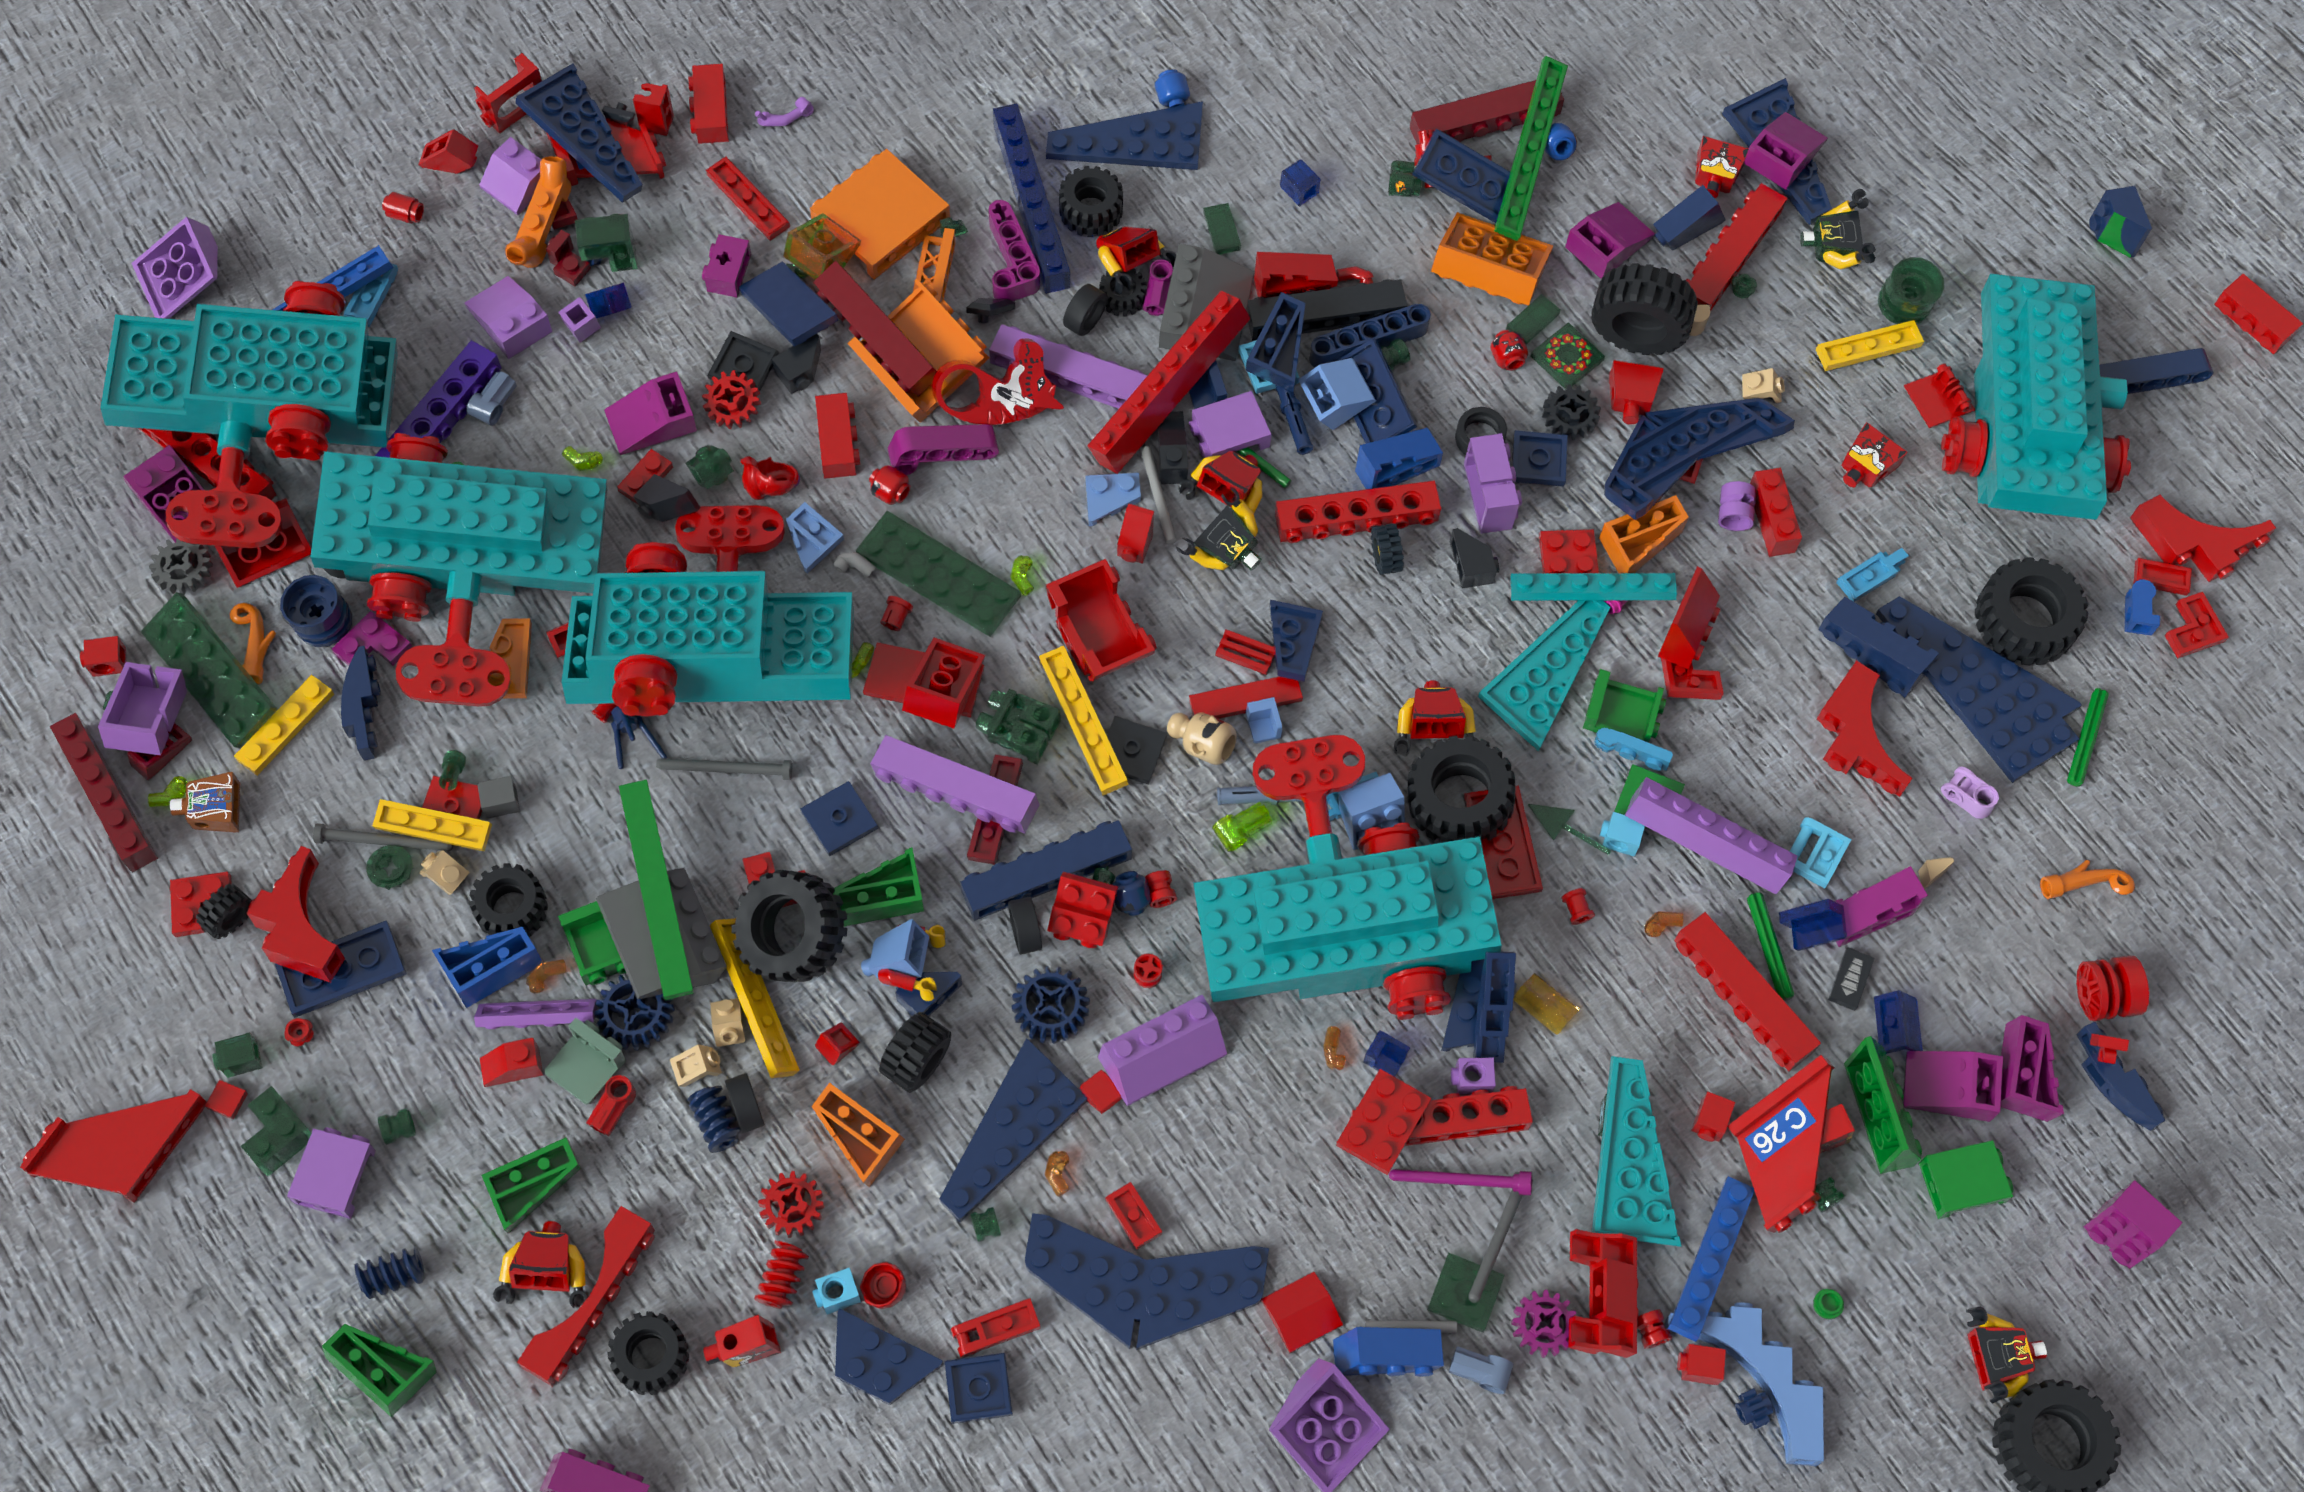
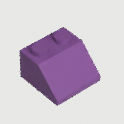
M510 137L492 153L479 184L480 188L516 215H519L530 204L540 179V161L542 159Z

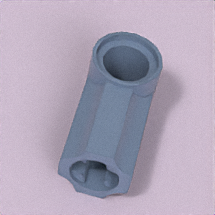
M501 371L496 372L481 394L475 393L471 397L466 409L467 414L490 426L495 425L501 417L504 403L517 387L516 382L508 374Z
M1457 1346L1448 1373L1479 1383V1386L1487 1391L1505 1394L1514 1364L1503 1357L1495 1355L1484 1356Z

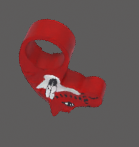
M1022 338L1016 342L1013 349L1015 361L1009 365L1005 376L1001 379L996 378L970 362L954 360L942 365L935 373L932 381V393L939 406L950 415L973 424H1006L1030 418L1046 408L1059 410L1064 408L1054 398L1056 385L1051 383L1044 373L1043 349L1029 338ZM956 370H970L976 374L979 381L980 396L977 401L961 408L945 404L941 394L945 378Z

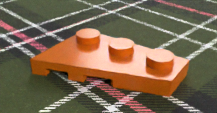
M530 618L502 619L490 645V651L502 657L510 670L511 684L508 693L502 699L527 698L532 629ZM494 673L489 677L488 682L493 686H499L504 682L505 678L502 674Z

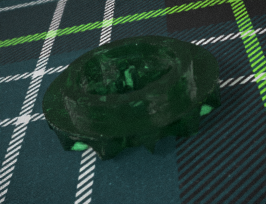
M396 845L383 846L374 851L369 857L366 866V872L371 882L377 887L386 888L387 890L396 886L401 887L403 882L410 879L411 871L414 869L410 854L404 848ZM392 859L395 867L399 868L393 869L389 877L387 871L383 868L388 867Z

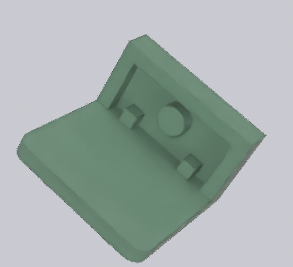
M575 1017L568 1026L573 1036L547 1065L545 1074L578 1100L588 1105L605 1088L607 1081L619 1071L626 1062V1059L621 1051L623 1047L620 1043L610 1036L607 1039L603 1038L598 1034L600 1030L588 1020L583 1023Z

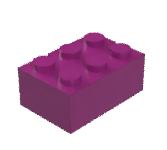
M2134 1180L2105 1202L2083 1227L2088 1231L2092 1240L2098 1244L2107 1245L2110 1248L2109 1251L2112 1252V1257L2119 1264L2130 1269L2160 1249L2183 1222Z

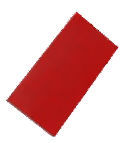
M877 642L863 694L903 703L907 684L925 652ZM983 664L961 716L970 718L972 716L984 672Z
M1519 785L1515 786L1514 811L1512 817L1508 819L1507 826L1503 831L1497 829V836L1490 841L1487 838L1482 839L1481 845L1492 899L1538 893L1543 890ZM1488 790L1464 793L1465 808L1481 802L1487 796Z

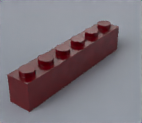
M1536 80L1412 112L1410 130L1416 144H1420L1417 132L1423 130L1438 129L1455 140L1462 142L1465 139L1483 137L1488 133L1499 130L1506 131L1511 127L1524 125ZM1560 93L1554 117L1561 114L1565 100L1562 93Z
M837 261L831 264L813 282L819 288L816 294L826 304L831 302L835 306L833 311L837 314V317L842 322L847 320L851 324L848 329L858 340L861 337L865 339L867 344L864 347L874 358L879 355L883 359L880 365L890 375L895 373L900 378L896 382L906 393L911 390L917 397L920 396L932 384L937 370Z
M74 713L51 725L50 728L123 863L133 873L157 860L158 857L81 718L77 713Z

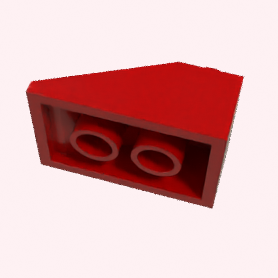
M933 637L907 684L902 711L955 728L969 699L985 655Z

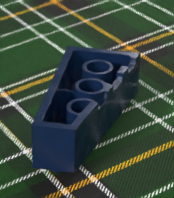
M1844 597L1824 618L1818 630L1823 633L1827 640L1835 642L1844 649L1850 658L1856 659L1879 674V678L1887 683L1893 692L1899 693L1905 698L1926 675L1939 652L1932 648L1929 651L1924 650L1918 646L1919 640L1912 636H1909L1907 639L1897 634L1895 626L1888 622H1877L1872 612Z

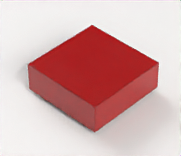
M219 1080L205 1107L234 1120L248 1093L241 1088Z

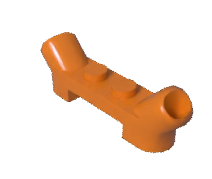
M547 156L540 161V179L515 240L506 245L505 255L512 264L534 268L540 265L547 253L546 238L561 201H567L572 188L571 182L567 178L566 161L563 158Z

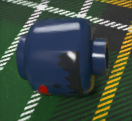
M1136 871L1124 872L1116 877V881L1112 884L1118 886L1115 899L1116 908L1121 912L1128 913L1130 916L1143 913L1145 911L1144 908L1151 902L1147 879Z

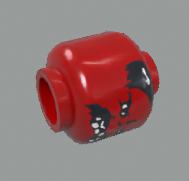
M1503 330L1499 332L1490 345L1496 364L1508 371L1522 367L1529 355L1522 335L1515 331Z

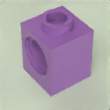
M1459 1058L1455 1068H1451V1084L1456 1085L1457 1093L1460 1095H1471L1472 1092L1477 1090H1488L1489 1093H1492L1496 1086L1494 1058ZM1469 1071L1475 1072L1480 1080L1470 1081L1465 1073Z

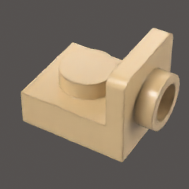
M698 1044L670 1059L677 1084L681 1087H686L707 1075L718 1076L722 1073L719 1066L720 1057L713 1047Z

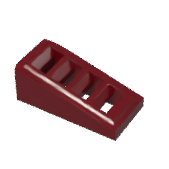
M175 722L171 732L168 731V735H173L177 741L173 742L168 738L165 744L167 748L163 749L161 755L154 756L153 754L132 751L127 753L131 767L146 780L155 776L192 741V737Z

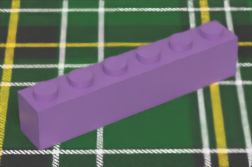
M1002 324L989 349L990 363L1008 369L1009 365L1015 361L1013 349L1016 342L1022 338L1032 339L1043 349L1044 373L1051 383L1056 385V387L1118 409L1147 377V375H1144L1139 370L1127 369L1114 361H1105L1096 358L1091 353H1082L1071 349L1065 344H1056L1040 335L1033 336L1022 332L1017 327H1008Z
M885 735L870 763L875 776L883 782H896L908 792H921L931 801L949 803L956 811L962 813L969 811L974 813L978 819L988 823L994 821L999 823L1003 829L1013 833L1017 830L1025 834L1040 805L1036 794L887 735Z
M1647 777L1632 796L1625 814L1628 818L1774 894H1777L1791 877L1798 857L1788 850Z

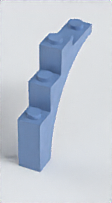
M1740 1302L1731 1306L1725 1312V1317L1719 1312H1709L1698 1339L1716 1348L1726 1349V1354L1748 1371L1764 1393H1766L1772 1403L1784 1439L1786 1464L1818 1466L1824 1461L1823 1387L1814 1386V1382L1807 1380L1795 1381V1384H1792V1347H1783V1343L1777 1341H1767L1762 1345L1761 1308H1753L1751 1303ZM1670 1313L1665 1319V1328L1667 1329L1673 1313Z

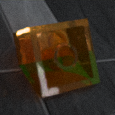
M822 213L788 232L783 257L816 280L835 261L844 268L861 245V240Z

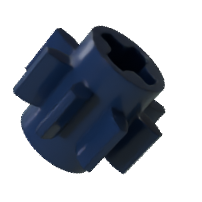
M1755 1388L1738 1396L1741 1402L1735 1404V1410L1743 1425L1751 1423L1753 1428L1757 1429L1770 1422L1768 1416L1773 1414L1774 1411L1766 1393L1757 1394Z

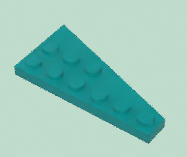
M1578 600L1479 692L1478 697L1538 752L1610 610V606L1603 600Z
M1611 1056L1592 1232L1603 1234L1622 1233L1637 1237V1241L1682 1247L1680 1236L1677 1234L1675 1212L1671 1205L1670 1188L1661 1145L1658 1143L1655 1116L1652 1114L1649 1100L1650 1092L1643 1060Z

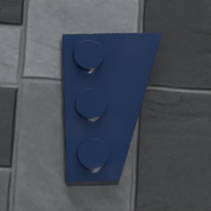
M1270 599L1269 607L1277 676L1305 682L1323 611Z

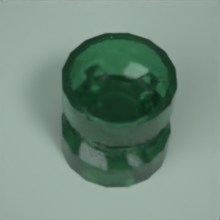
M1398 338L1391 341L1387 347L1381 346L1391 370L1395 368V365H1404L1410 362L1409 350L1402 339Z
M408 1108L398 1110L396 1116L385 1114L378 1117L379 1129L386 1145L395 1143L401 1136L405 1138L416 1136L415 1125Z

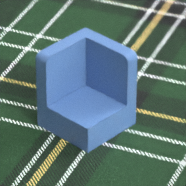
M1275 698L1247 703L1246 717L1253 742L1261 743L1281 738L1282 723Z

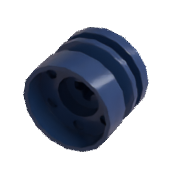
M307 575L298 578L285 589L281 597L280 610L284 619L297 633L299 638L308 645L314 647L333 645L348 633L352 625V612L348 603L340 595L334 584L325 577Z

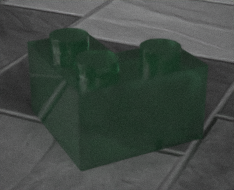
M612 214L604 217H586L575 220L577 247L581 261L608 258L612 272L638 269L635 241L628 214Z
M272 1086L247 1105L265 1127L241 1145V1148L267 1177L307 1146L312 1133Z

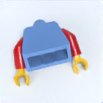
M913 919L898 925L876 938L871 957L861 962L863 973L868 977L875 975L886 986H895L909 991H913V989L919 990L923 1000L932 1001L934 995L931 990L937 991L935 981L930 977L923 978L920 981L916 979L922 977L929 939L932 947L941 948L945 946L944 928L940 925H934L929 930H925V927L919 926Z

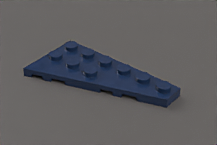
M574 63L516 96L515 104L622 203L642 191V182L630 161L625 159L621 152L622 147L613 138L610 126L595 100H592L589 96L587 86L577 75Z
M1786 78L1724 108L1722 115L1748 148L1763 129L1784 112L1801 121L1795 112L1793 97L1789 95ZM1812 159L1787 190L1779 186L1808 225L1818 221L1821 215L1832 210L1824 184L1820 182L1816 162H1813Z
M1203 101L1050 131L1047 137L1046 159L1198 170Z
M1027 1038L939 1198L940 1203L959 1222L965 1219L1087 1102V1097Z

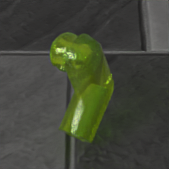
M568 446L562 452V456L579 471L594 469L603 462V456L598 451L578 453L572 446Z
M862 643L852 663V679L856 678L868 664L874 652V646L871 643Z
M176 776L170 781L164 792L149 793V807L170 806L171 799L183 798L186 793L187 780L182 776Z

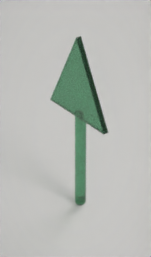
M1528 804L1553 841L1563 828L1605 854L1611 853L1610 849L1566 824L1575 810Z

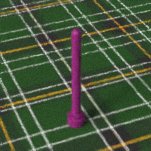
M1393 1169L1389 1172V1178L1393 1181L1513 1188V1191L1519 1192V1195L1531 1196L1532 1171H1520L1519 1174L1514 1173L1513 1176Z

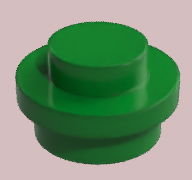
M1823 1289L1815 1295L1813 1307L1820 1317L1831 1320L1837 1318L1843 1312L1844 1301L1837 1291Z

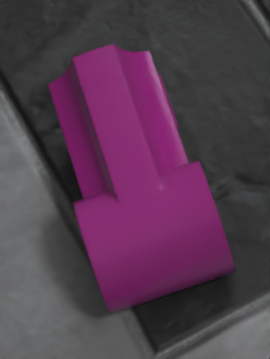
M1156 260L1150 266V276L1143 305V311L1148 312L1149 315L1159 316L1164 313L1173 273L1171 263L1166 260ZM1157 275H1165L1166 277L1159 278Z

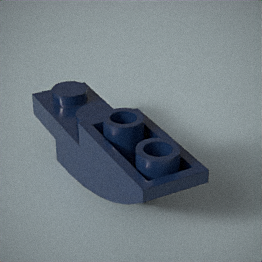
M360 646L350 662L344 680L341 697L342 728L348 738H356L357 750L362 759L366 761L375 759L373 748L378 747L375 732L370 730L369 723L374 722L371 708L378 707L377 696L381 695L378 680L374 679L373 671H377L375 657L368 654L365 646Z
M2096 1022L2086 1025L2076 1035L2089 1056L2081 1064L2089 1078L2099 1091L2124 1115L2150 1131L2156 1129L2165 1122L2161 1106L2151 1097L2145 1079L2138 1074L2136 1069L2125 1073L2123 1063L2118 1055L2116 1056L2115 1064L2099 1062L2098 1053L2100 1047L2090 1045L2091 1034L2107 1035L2098 1027Z

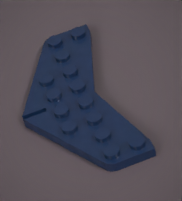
M1761 398L1646 412L1645 417L1641 415L1605 483L1604 495L1610 502L1634 520H1637L1644 516L1697 460L1783 435L1794 429L1795 420Z
M1032 1213L1025 1265L1032 1275L1129 1349L1134 1321L1140 1322L1136 1350L1256 1306L1263 1296L1269 1248L1251 1246L1145 1260L1048 1215Z

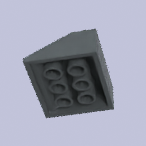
M1179 243L1160 327L1159 348L1170 350L1220 291L1239 298L1247 310L1254 271L1206 248ZM1242 330L1218 358L1236 361Z
M685 868L668 870L692 986L694 988L713 984L726 969V963ZM639 880L599 895L596 898L637 999L663 994Z

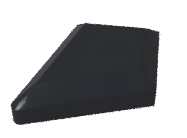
M618 102L616 108L603 107L602 112L606 119L629 127L633 126L635 113L626 111L627 106Z
M978 298L966 307V313L977 314L979 323H988L989 316L1015 309V303L1009 299Z

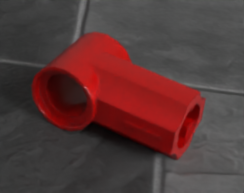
M615 1075L607 1081L604 1094L586 1122L588 1126L603 1135H611L627 1106L631 1105L635 1100L636 1090L627 1077ZM618 1086H628L627 1093L624 1096H614V1091Z

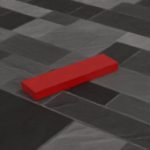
M727 156L706 169L707 176L769 241L790 228V222Z
M1274 677L1189 695V703L1193 716L1203 712L1221 719L1245 714L1247 703L1274 697L1278 707L1302 702L1303 696L1298 680Z

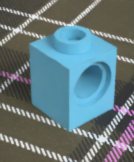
M1613 812L1610 820H1604L1599 836L1604 837L1602 847L1634 857L1640 846L1645 826L1623 814Z
M850 1267L815 1280L818 1289L812 1292L817 1307L824 1306L826 1314L861 1303ZM833 1286H840L843 1288V1293L838 1298H830L827 1296L828 1290Z

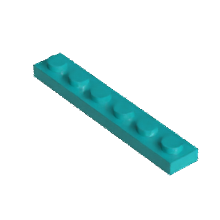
M1511 573L1510 577L1511 601L1676 600L1677 598L1675 573Z

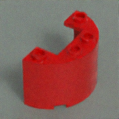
M1106 559L1046 584L1051 609L1056 608L1055 617L1057 620L1055 621L1060 634L1084 676L1090 674L1088 676L1090 681H1095L1149 657L1157 649L1152 635H1147L1143 627H1140L1138 623H1133L1126 600L1121 601L1117 593L1118 582L1120 581L1119 574L1114 566H1109Z

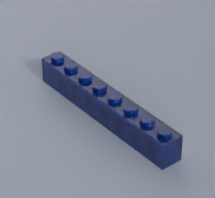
M1018 103L993 108L994 130L1029 243L1040 269V278L1045 294L1069 289V265Z

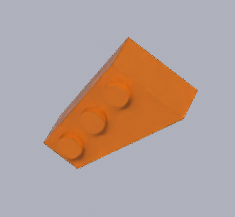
M1675 495L1657 502L1644 516L1637 520L1626 514L1604 523L1599 539L1618 573H1635L1683 532L1689 516Z

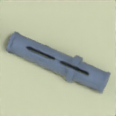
M1256 786L1217 787L1218 805L1270 802L1271 805H1277V802H1302L1299 799L1273 800L1264 796Z

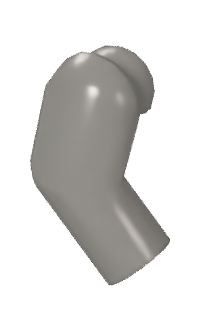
M856 552L841 553L834 562L835 569L841 573H844L847 568H856L868 577L875 569L872 563Z

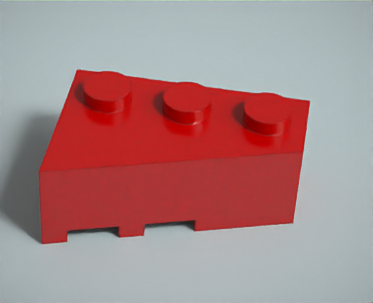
M1257 252L1254 283L1258 297L1279 296L1281 292L1297 294L1308 290H1326L1338 285L1332 255Z

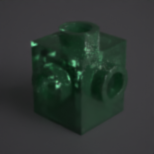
M712 445L700 448L696 451V456L685 463L698 485L706 489L713 485L717 486L724 483L728 479V475L734 471L729 464L732 462L729 454L723 448L720 449Z

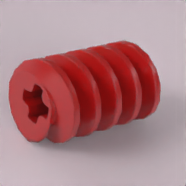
M775 1240L774 1243L779 1248L772 1249L770 1254L776 1260L767 1261L766 1266L771 1271L763 1272L762 1278L768 1283L759 1284L758 1289L763 1294L755 1295L754 1300L772 1308L782 1309L783 1306H792L793 1302L786 1295L797 1293V1290L791 1287L790 1284L800 1283L801 1279L794 1273L795 1271L805 1270V1267L798 1263V1261L808 1260L809 1256L802 1249L792 1244Z

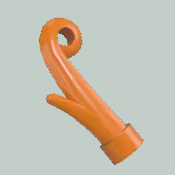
M239 603L231 609L230 619L232 622L240 625L250 623L249 639L244 664L240 668L239 680L247 685H259L263 682L264 669L262 666L264 657L270 643L276 636V632L272 630L264 638L263 618L260 611L249 603ZM241 613H248L244 617L239 616Z
M2085 860L2078 867L2065 874L2042 877L2040 888L2044 897L2051 899L2060 897L2063 893L2106 881H2109L2113 891L2121 895H2127L2134 891L2135 883L2129 874L2117 869L2085 871L2090 865V861Z

